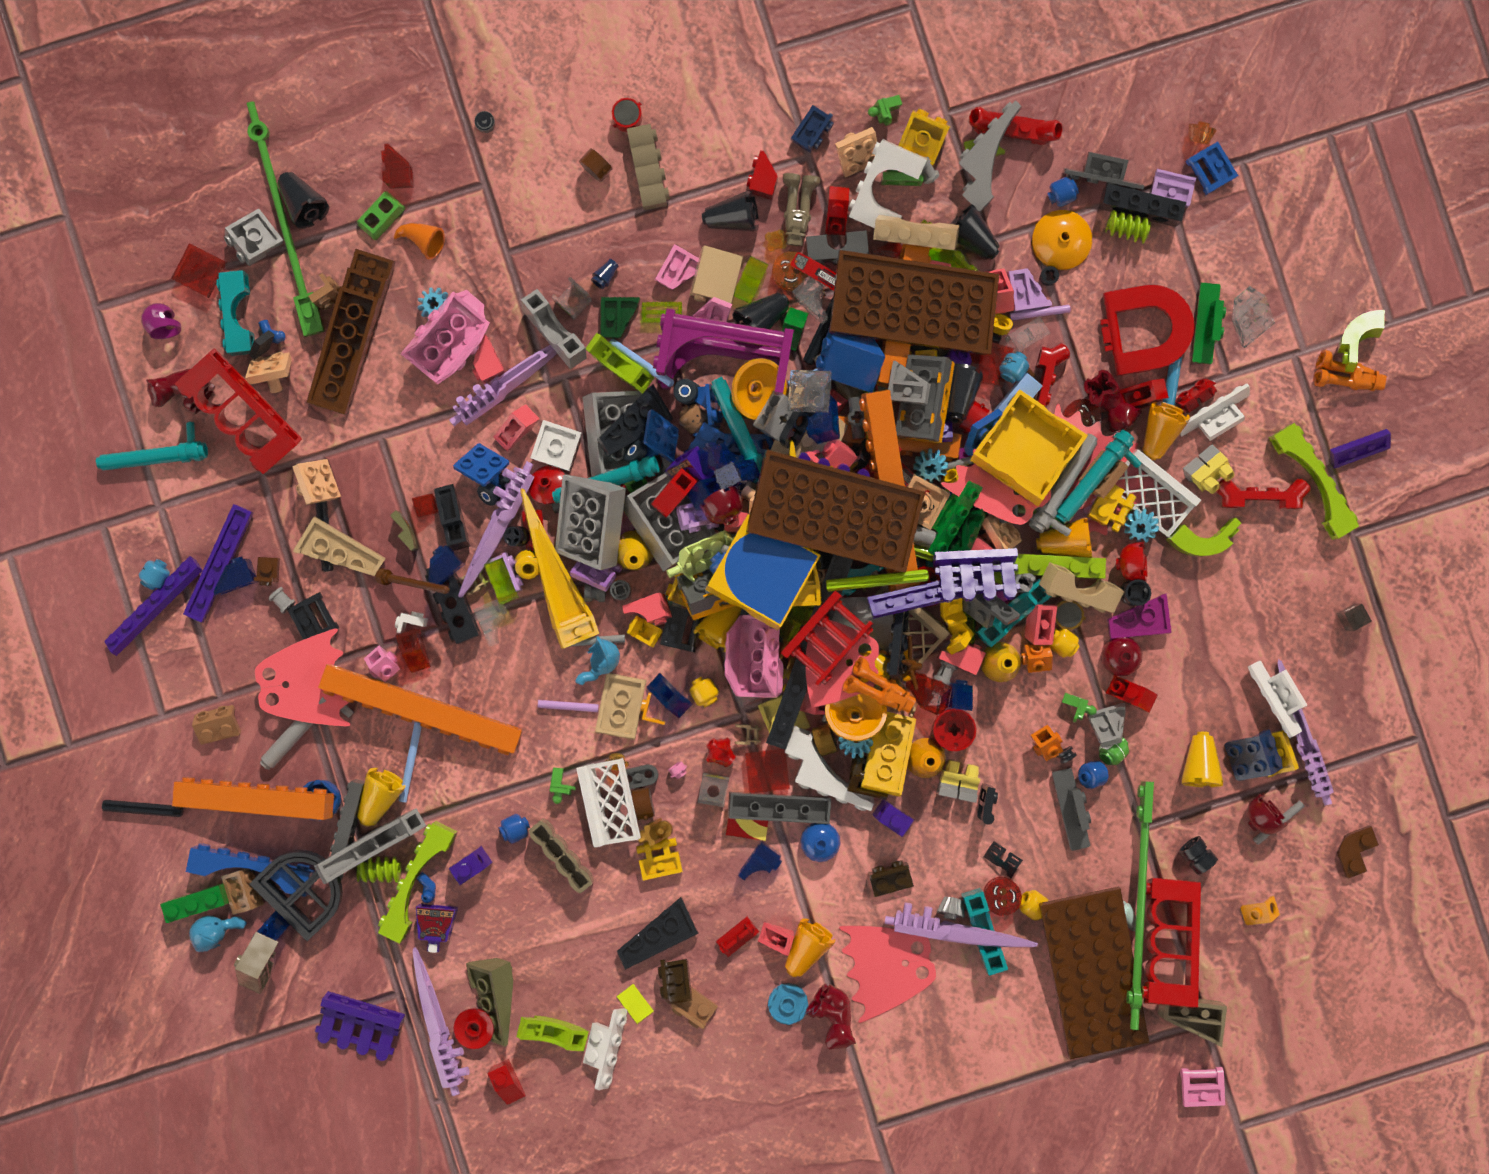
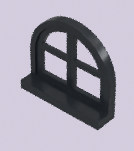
M293 850L283 853L273 860L250 885L308 941L339 909L343 893L342 883L339 876L329 882L331 896L327 905L310 888L320 878L317 871L304 882L287 865L291 862H306L315 866L325 860V858L312 851ZM281 867L300 885L289 898L269 879ZM305 891L325 910L313 922L294 904Z

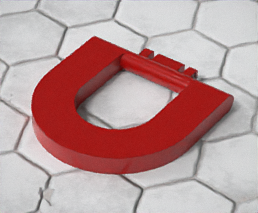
M1143 285L1103 293L1107 319H1101L1100 324L1101 326L1108 325V327H1103L1101 330L1104 344L1111 343L1110 346H1105L1104 348L1105 352L1113 351L1116 376L1168 367L1179 360L1186 352L1194 334V318L1188 303L1180 294L1161 285ZM1143 308H1157L1169 317L1172 330L1170 337L1165 343L1154 348L1123 353L1117 313Z

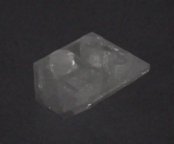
M1251 286L1234 298L1232 322L1241 346L1245 348L1274 325L1275 321L1266 296Z
M791 370L787 411L828 413L832 372Z

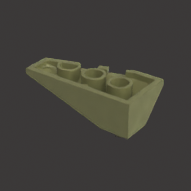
M499 958L468 962L466 967L469 983L472 989L476 988L479 999L476 1000L477 1004L490 1016L494 1025L491 1041L505 1047L508 1045L512 1004V966L509 961Z

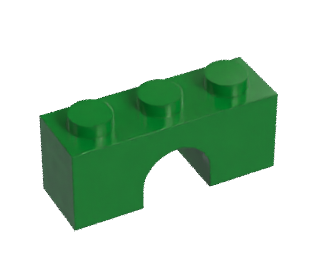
M221 883L189 895L186 894L170 899L160 905L165 922L170 923L224 906L229 901L224 884Z

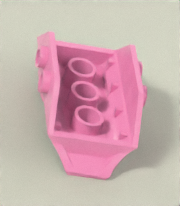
M467 290L460 293L452 292L438 310L434 309L429 314L428 322L424 326L418 327L415 331L416 336L401 352L402 356L437 384L465 366V360L468 356L475 354L479 349V343L490 323L485 319L484 304Z
M750 614L740 615L727 632L725 643L726 658L724 663L725 676L735 696L777 698L781 694L783 686V663L779 659V630L773 629Z

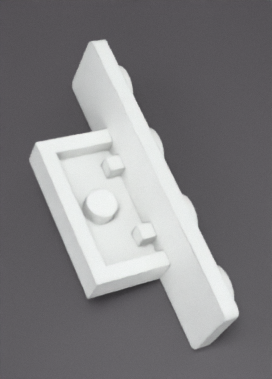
M1248 384L1238 386L1232 393L1218 398L1212 405L1201 408L1197 414L1190 417L1188 424L1180 433L1181 437L1199 427L1211 441L1243 422L1245 416L1235 404L1250 395V386Z
M1261 661L1248 666L1251 677L1261 689L1262 695L1266 698L1272 712L1281 723L1283 731L1287 733L1289 738L1302 732L1292 713L1307 706V703L1287 670L1270 677Z
M614 1009L609 1027L597 1022L592 1023L583 1063L599 1069L595 1084L596 1090L608 1089L612 1083L613 1069L617 1062L622 1032L627 1021V1009Z

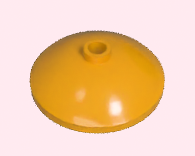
M1056 210L1043 216L1036 224L1032 234V247L1037 258L1047 267L1053 266L1057 270H1069L1080 265L1089 255L1092 247V232L1088 223L1079 214L1069 210ZM1066 234L1068 239L1063 240L1061 235Z
M763 358L753 359L746 362L737 371L733 379L731 394L736 409L743 416L756 420L772 392L775 391L779 368L775 362ZM785 378V384H784V390H783V394H784V395H786V391H787L786 378Z
M861 693L838 702L826 704L825 717L832 731L841 738L850 741H864L872 738L882 729L887 717L886 705L881 706L875 699ZM857 714L859 717L854 719L851 715Z

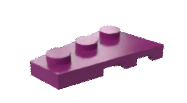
M1167 593L1149 600L1144 605L1136 606L1107 619L1109 638H1130L1172 633Z

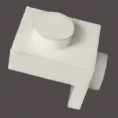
M412 611L411 615L401 613V616H398L396 619L395 628H397V633L404 634L407 623L427 627L428 619L423 618L424 614Z

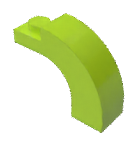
M596 333L586 347V351L593 358L642 394L655 378L642 366L617 350L598 333Z
M1237 518L1229 519L1210 538H1201L1195 535L1185 524L1179 525L1166 541L1176 550L1186 555L1201 557L1218 554L1233 544L1228 537L1232 538L1239 531L1237 527L1241 522Z

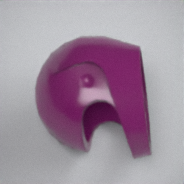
M154 303L143 311L141 323L151 338L167 339L177 336L181 332V324L173 319L175 313L169 306ZM166 326H173L175 328L168 330Z

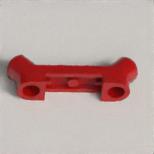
M975 107L970 112L969 124L978 134L982 133L984 135L989 130L987 126L995 117L999 119L1003 113L991 112L981 107ZM1015 116L1005 131L1004 136L1029 140L1032 144L1045 145L1050 141L1059 140L1063 127L1058 120L1045 121Z
M1062 343L1053 348L1042 346L1039 351L1036 367L1042 368L1043 372L1040 380L1042 388L1037 393L1036 401L1044 405V407L1049 405L1051 400L1049 389L1050 385H1054L1056 374H1053L1054 368L1070 358L1069 349Z
M1222 479L1218 482L1220 488L1216 492L1222 497V508L1245 507V500L1279 501V509H1303V498L1311 490L1310 485L1303 479H1296L1285 491H1279V488L1276 487L1266 488V491H1259V487H1246V491H1241L1232 480L1226 482Z

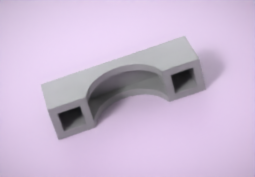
M538 289L521 299L522 311L570 369L587 358L586 347L574 333H569L561 325L553 313L549 302Z

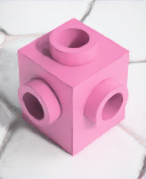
M381 646L376 647L364 658L371 675L376 679L379 677L384 682L400 670L396 663L398 658L391 651L386 652Z

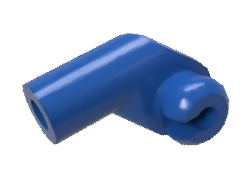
M262 320L258 323L262 334L270 330L275 335L272 343L278 344L285 341V333L272 330L268 320Z
M422 872L416 880L423 885L422 901L429 903L435 898L436 884Z

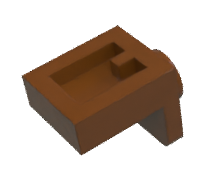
M258 557L257 577H254L253 581H260L259 585L272 586V582H279L280 558Z

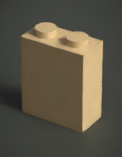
M704 245L700 251L690 296H694V300L699 302H706V300L709 301L715 297L731 303L743 256Z

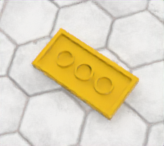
M887 712L884 726L871 738L873 746H870V752L867 754L864 768L865 774L861 788L901 797L916 718Z

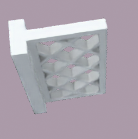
M1135 449L1133 454L1142 463L1138 467L1139 475L1127 476L1126 470L1124 472L1125 477L1120 478L1125 479L1126 491L1124 493L1128 497L1129 493L1141 492V503L1134 504V511L1138 509L1142 513L1145 505L1156 504L1157 516H1153V518H1158L1159 521L1156 525L1159 526V531L1169 538L1190 511L1199 504L1201 499L1140 450ZM1127 460L1125 463L1129 466L1130 462ZM1139 477L1140 489L1129 490L1128 479ZM1142 477H1152L1155 488L1143 489ZM1167 489L1170 492V500L1159 501L1158 490ZM1155 490L1156 502L1145 503L1144 491ZM1173 495L1177 497L1178 500H1173ZM1174 502H1183L1188 507L1183 513L1175 514ZM1171 503L1172 514L1160 516L1159 504ZM1172 517L1173 525L1168 531L1161 527V518Z
M623 758L587 764L576 768L593 846L600 847L607 844L640 839L641 836ZM614 764H618V776L610 771ZM595 768H599L604 772L601 780L597 777ZM607 776L614 780L611 788L604 783ZM618 784L623 787L624 793L622 797L615 792ZM601 787L608 792L605 799L601 797ZM611 796L619 801L616 808L609 803ZM622 804L627 807V816L619 811ZM606 807L613 812L610 819L605 815ZM616 815L623 820L620 828L613 823ZM627 824L632 828L633 836H629L623 831ZM610 827L617 832L614 839L610 838Z

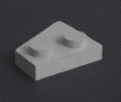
M893 361L888 387L892 402L927 405L931 384L897 361Z
M1125 702L1097 710L1095 715H1088V720L1102 748L1122 742L1126 713Z

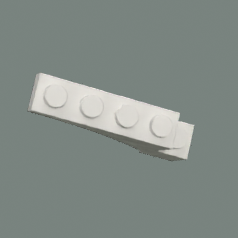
M794 726L785 753L792 759H802L795 782L804 789L812 788L817 790V793L822 796L830 795L841 803H851L861 811H871L874 805V798L847 791L848 783L840 778L824 758L820 756L813 741V733Z

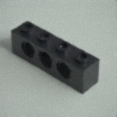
M1107 184L1102 190L1098 209L1109 212L1115 210L1118 214L1124 212L1126 216L1132 214V217L1140 216V219L1146 217L1148 221L1177 227L1182 222L1186 202Z
M447 560L427 568V574L425 575L427 582L440 584L443 579H447L449 582V593L435 592L433 593V598L436 604H440L442 608L440 614L443 622L449 625L450 630L448 634L451 641L461 644L481 636L482 634L466 595L458 597L462 585L452 561ZM451 597L457 601V605L453 609L447 605ZM458 616L464 619V625L460 628L455 624V619Z

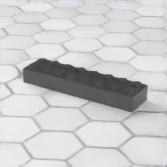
M355 779L347 785L348 793L344 797L343 802L345 804L340 811L341 819L337 822L338 830L334 834L333 839L335 841L330 849V852H332L331 856L353 842L365 781ZM344 873L339 876L341 880L343 879Z
M729 792V819L830 824L831 798Z

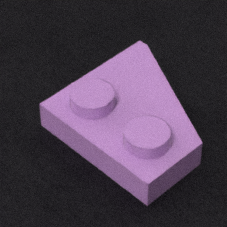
M1028 268L1007 272L1014 290L1013 312L1052 306V302L1050 299L1047 300L1041 292L1042 288L1034 281L1033 275Z

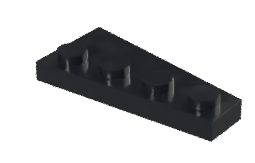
M654 384L597 438L607 457L645 435L649 410H654L667 421L673 420Z
M909 611L893 614L895 617V622L891 625L893 640L889 644L891 659L887 663V674L903 689H906V681L902 679L903 671H907V666L902 664L901 661L905 660L904 651L908 650L907 636L904 635V632L909 631Z
M683 898L677 899L670 907L617 950L625 970L699 934Z

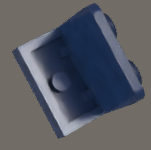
M1270 729L1264 730L1253 737L1225 743L1224 746L1236 780L1241 781L1273 775L1283 768L1282 759L1278 754L1275 738L1272 736Z

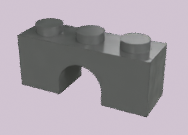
M867 231L847 232L845 236L846 245L838 250L832 249L828 245L826 235L806 237L807 256L822 265L833 262V265H837L839 250L869 254Z

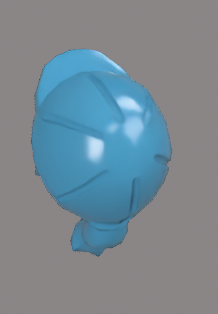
M599 636L595 637L596 643L587 652L592 653L590 659L592 669L589 672L580 673L575 683L583 685L585 682L595 681L600 675L608 674L617 667L620 653L614 643L606 639H600Z
M211 915L203 916L197 919L189 930L190 941L196 952L209 951L220 946L218 943L223 940L226 930L244 929L247 922L238 916L226 920H221Z

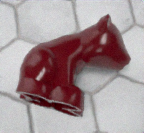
M190 369L174 372L166 377L147 379V391L152 406L162 407L175 394L182 395L174 383ZM210 381L204 387V395L207 400L215 389V385ZM182 395L185 398L183 401L184 407L194 415L197 414L200 409L194 403L193 396L189 399L187 396Z
M1099 370L1097 376L1092 379L1087 378L1085 381L1084 390L1089 395L1090 403L1094 406L1102 407L1109 413L1108 423L1111 432L1131 427L1137 420V417L1141 415V409L1124 403L1118 383L1107 370Z
M823 984L815 994L805 1013L812 1018L818 1017L821 1019L825 1016L831 1022L825 1038V1044L829 1050L848 1048L852 1044H856L851 1030V1003L849 997L841 989L831 984Z

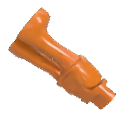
M1325 349L1320 352L1315 368L1318 370L1313 376V382L1316 387L1334 384L1350 387V389L1356 391H1383L1385 389L1387 376L1379 374V371H1374L1358 363L1354 372H1345V364L1333 360L1332 352ZM1327 370L1347 373L1350 375L1349 377L1331 374Z
M859 657L856 660L852 669L853 673L880 686L881 689L879 691L857 677L849 675L842 687L844 692L849 694L855 692L863 693L878 701L881 706L886 705L896 708L898 711L904 710L907 713L911 711L916 698L910 696V692L905 691L895 680L886 679L871 670L867 659Z

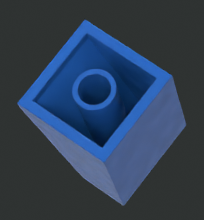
M828 330L826 338L822 341L821 354L816 359V367L822 377L867 392H873L886 356L875 339L830 333Z

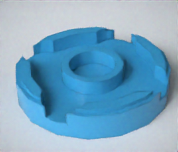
M785 983L773 989L768 999V1008L773 1019L781 1024L791 1025L799 1022L805 1016L808 1000L802 988L796 984Z

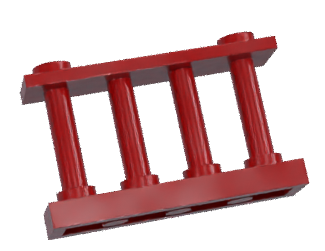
M836 590L781 652L786 658L790 656L796 657L818 676L819 679L815 682L817 686L821 683L825 685L832 678L830 673L862 637L866 639L874 630L872 628L874 624L872 621L865 625L842 605L840 599L843 596ZM831 610H837L860 631L853 640L848 638L828 620L827 614ZM818 625L825 627L846 646L839 656L815 636L813 630ZM804 640L812 643L833 662L825 672L801 651L802 648L799 646Z

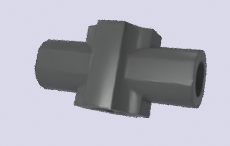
M861 397L848 398L850 414L847 416V423L851 425L853 440L865 438L862 423L865 417L859 405ZM854 414H858V417L861 416L862 419L859 420V423H855V420L851 419L854 417Z

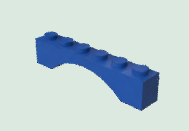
M199 843L198 846L190 848L186 872L207 876L221 869L235 867L262 872L272 861L266 856L255 858L250 857V853L247 852L235 854L231 853L228 848L220 847L216 850L210 848L211 845ZM290 863L287 864L304 882L315 873V870L309 869L310 866L297 864V866L289 865ZM282 867L270 877L285 893L293 894L300 887ZM305 891L301 896L306 897L309 894Z

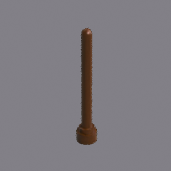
M381 568L375 574L376 582L381 585L396 583L447 594L450 591L448 586L397 576L388 569Z

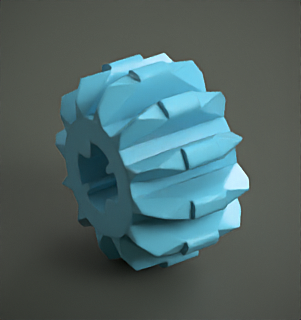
M432 287L429 288V294L422 291L424 299L418 298V301L422 304L417 306L418 310L422 311L421 316L423 318L427 317L434 310L431 306L432 302L435 303L436 301L439 304L438 307L434 306L438 310L447 299L448 293H442L441 288H437L434 292Z
M929 448L927 454L922 450L920 452L921 456L915 457L916 463L913 464V469L917 470L916 476H922V479H929V482L933 483L934 478L940 481L941 475L945 476L947 474L945 470L948 468V463L945 462L946 456H940L939 450L932 453V449Z
M1136 509L1134 514H1128V520L1125 523L1127 527L1125 528V533H1131L1129 536L1130 540L1136 537V542H1140L1143 538L1147 543L1149 537L1155 538V532L1159 531V526L1156 525L1159 520L1158 518H1153V512L1146 514L1147 510L1143 509L1142 513H1140ZM1138 524H1144L1145 528L1143 526L1142 528H1139Z
M840 736L838 738V741L841 742L839 748L845 749V756L852 753L853 759L856 757V754L861 758L864 757V752L869 753L870 746H873L871 738L858 741V743L843 739Z

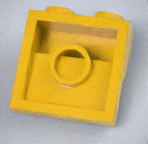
M918 108L917 112L912 111L898 146L922 157H929L930 164L934 165L950 126L947 125V120L938 116L936 119L928 117V112Z

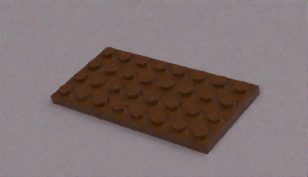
M839 250L829 332L989 356L992 348L999 274Z
M766 450L746 532L906 573L925 492Z
M1118 886L1039 903L1070 1060L1150 1043L1143 1005L1139 1012V1030L1130 1029L1131 1007L1127 1003L1126 996L1127 991H1130L1133 985L1134 957L1121 888Z

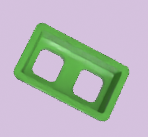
M384 191L357 220V225L373 240H377L402 214L405 207L388 191ZM384 199L389 200L393 204V208L388 213H384L379 208V204ZM370 214H374L380 220L374 228L365 223V219Z

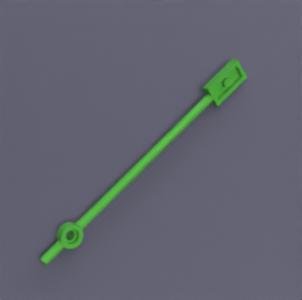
M248 102L247 107L252 123L248 126L247 133L258 144L299 292V296H295L293 299L303 335L308 337L325 332L319 308L308 297L313 292L307 293L265 142L269 137L270 131L259 120L255 102ZM262 130V134L257 136V132Z
M1141 781V785L1138 786L1137 795L1140 797V806H1137L1136 816L1139 818V822H1141L1133 985L1131 990L1127 991L1126 996L1127 1003L1131 1007L1130 1029L1139 1030V1012L1143 1000L1141 974L1149 823H1152L1154 782Z

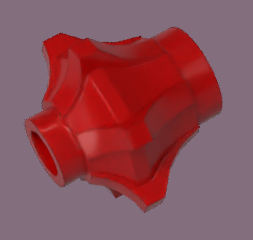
M728 737L719 740L711 739L706 745L708 755L705 760L708 763L714 762L724 767L730 766L736 758L730 746L731 740Z

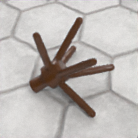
M908 636V659L901 661L902 664L907 666V671H903V675L910 673L914 689L918 690L914 672L921 670L922 664L912 659V637ZM880 649V653L891 658L889 652Z

